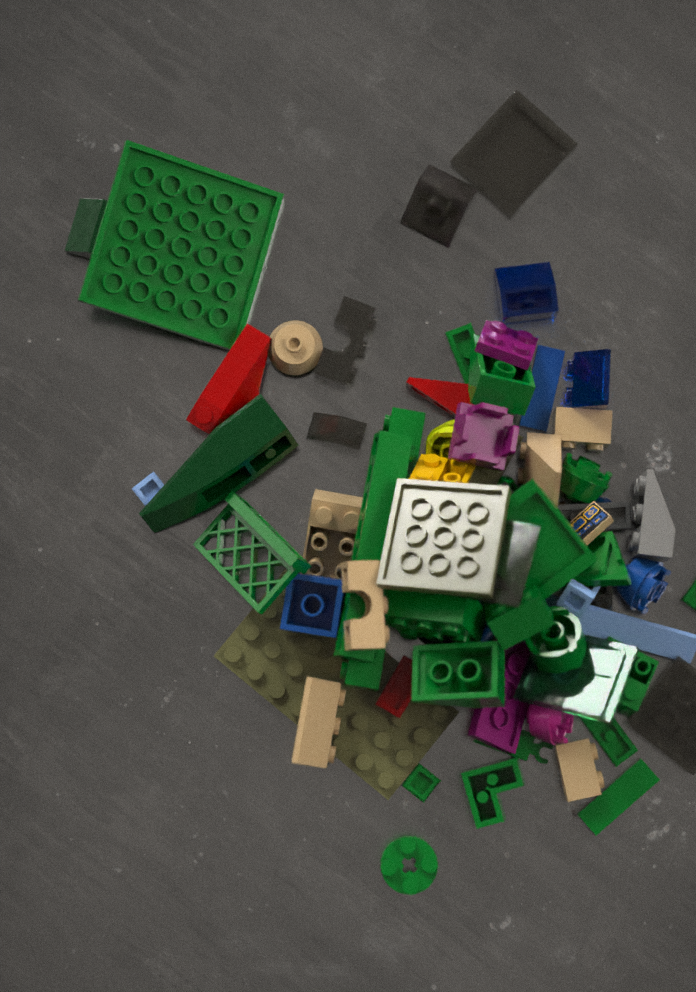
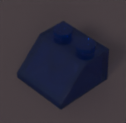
M611 349L574 352L572 360H567L566 376L571 377V387H566L565 404H570V408L606 410L609 406Z

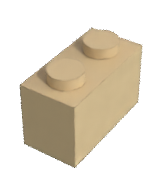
M556 407L554 410L553 434L561 435V449L573 450L575 445L587 446V451L600 452L603 451V447L608 448L611 444L613 411Z
M589 738L566 744L553 745L565 800L570 802L602 795L600 788H604L605 785L602 772H596L594 760H598V753L595 743L590 744Z

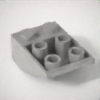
M647 469L635 480L634 495L638 496V503L632 507L631 520L632 523H635V530L633 534L629 535L628 551H632L631 558L641 557L666 562L673 557L675 527L655 473L652 469Z

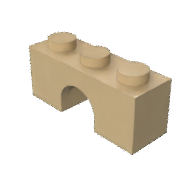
M381 560L347 561L341 564L342 593H356L363 598L366 605L365 613L360 619L344 621L345 651L380 650L386 648L385 643L389 642V628L384 624V614H387L388 600L386 596H383V589L376 585Z

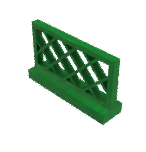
M231 491L224 499L228 503L193 545L258 613L263 614L299 572L305 574L311 565L244 498ZM233 514L236 517L235 528L225 529V521ZM251 532V545L241 546L242 533ZM235 534L234 547L224 548V535ZM217 536V549L207 550L204 545L211 537ZM268 549V562L257 563L258 550ZM251 551L250 564L240 565L241 552ZM234 553L233 566L223 567V554ZM276 566H285L288 571L281 579L274 580V568ZM268 568L267 581L256 582L257 569ZM250 570L249 583L240 584L239 572ZM267 587L266 596L258 603L255 600L256 588Z

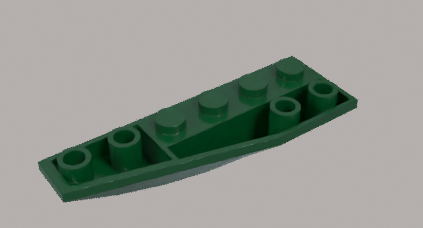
M259 394L209 434L141 510L139 515L154 533L182 522L222 501L231 491L237 492L298 447L299 444L264 397Z

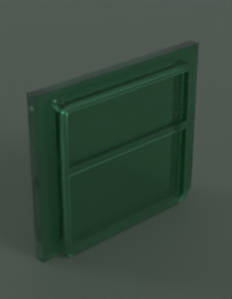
M584 635L587 649L581 666L563 673L540 671L530 655L513 698L516 701L611 724L639 649L636 646Z

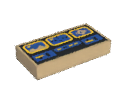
M593 501L570 524L588 545L614 520L610 514Z

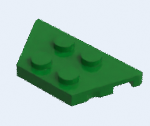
M612 531L600 533L587 545L597 561L573 579L585 587L631 585V579L614 533Z

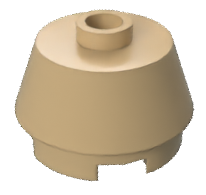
M296 320L288 321L275 328L270 335L272 339L268 356L271 363L279 371L288 375H302L311 371L319 363L323 352V344L319 333L310 324Z

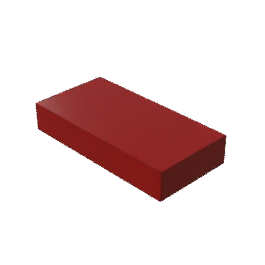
M405 655L402 657L376 702L377 706L398 718H401L412 699L413 660Z

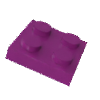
M486 320L475 352L528 370L539 338L533 337L531 333L524 330L516 331L508 328L500 321Z

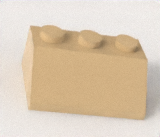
M313 677L306 678L291 763L327 768L328 763H334L336 746H331L333 734H339L341 718L336 717L338 706H344L346 690L341 689L342 683Z

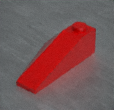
M247 323L201 393L186 421L210 434L218 425L258 396L272 338Z

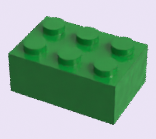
M387 590L388 611L387 614H384V618L390 623L391 627L400 633L401 637L410 640H416L417 637H425L427 640L436 643H442L443 640H451L454 643L481 642L486 615L484 607L475 597Z

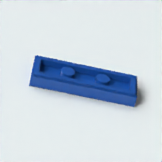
M542 345L537 346L532 368L535 390L525 416L521 415L519 427L544 433L547 432L565 351Z

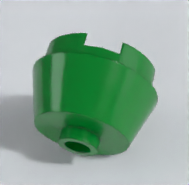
M567 453L564 460L561 461L560 490L566 494L565 496L576 503H581V501L592 503L596 501L610 487L609 482L613 474L609 471H606L605 474L599 471L601 465L586 457L579 456L578 460L572 459L573 455L571 453Z

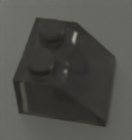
M429 164L418 179L400 222L449 247L473 202L478 188Z

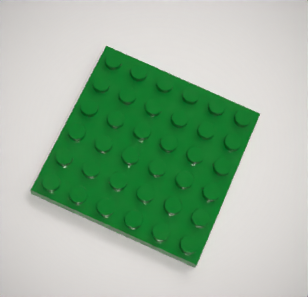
M126 140L77 301L230 350L247 324L284 194Z

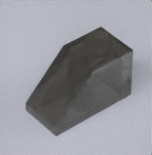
M314 412L306 439L360 454L367 431V423L339 415Z

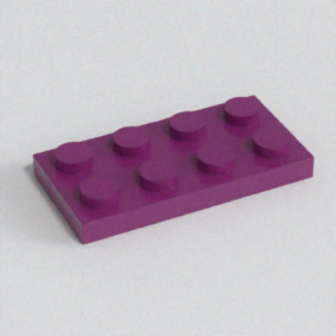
M525 640L505 649V707L475 708L468 731V736L506 754L516 753L538 667L531 658Z

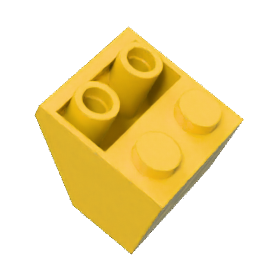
M421 454L409 479L469 483L476 465L439 457L436 454Z

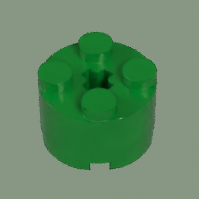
M550 606L555 624L525 639L531 658L542 672L563 673L571 669H577L581 666L587 649V642L580 621L568 609L560 606Z
M412 835L400 836L393 839L384 848L380 861L381 873L388 886L396 892L407 895L417 894L426 890L433 883L438 871L437 856L430 844L424 839ZM404 858L407 860L415 859L414 865L416 869L414 871L408 869L405 872L402 870L404 868L402 862Z

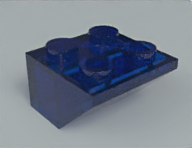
M550 262L494 269L502 323L557 317L559 307L556 283Z

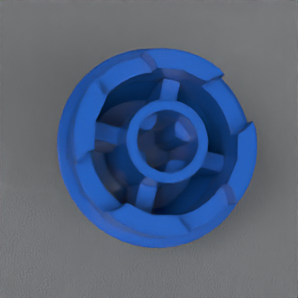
M637 557L629 565H626L631 585L617 586V592L631 610H638L646 614L649 609L646 606L652 601L657 603L668 585L664 578L669 576L671 571L663 566V562Z

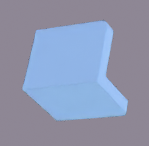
M572 579L556 604L568 609L570 613L581 619L601 586H594L590 590Z

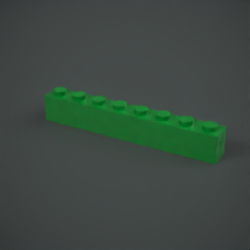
M382 430L374 434L351 561L381 560L397 478L409 479L410 477L407 470L408 464L412 463L415 455V446H412L413 437ZM383 589V596H386L388 589ZM345 593L334 657L369 663L373 661L374 657L377 658L379 650L345 651L344 621L360 619L366 609L363 598L356 593Z

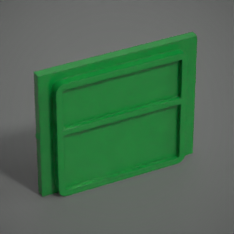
M532 478L510 495L497 573L514 594L521 588H530L536 584L543 598L546 599L595 563L597 559L545 491Z

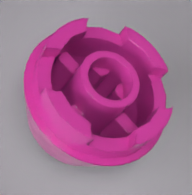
M559 689L533 696L530 707L527 710V723L533 737L554 746L558 743H568L565 735L566 733H572L574 710H570L567 701L572 699L570 692H561Z

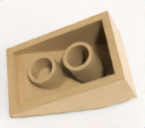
M527 432L526 442H521L519 459H524V468L518 467L517 484H522L523 486L533 478L558 508L561 481V435Z

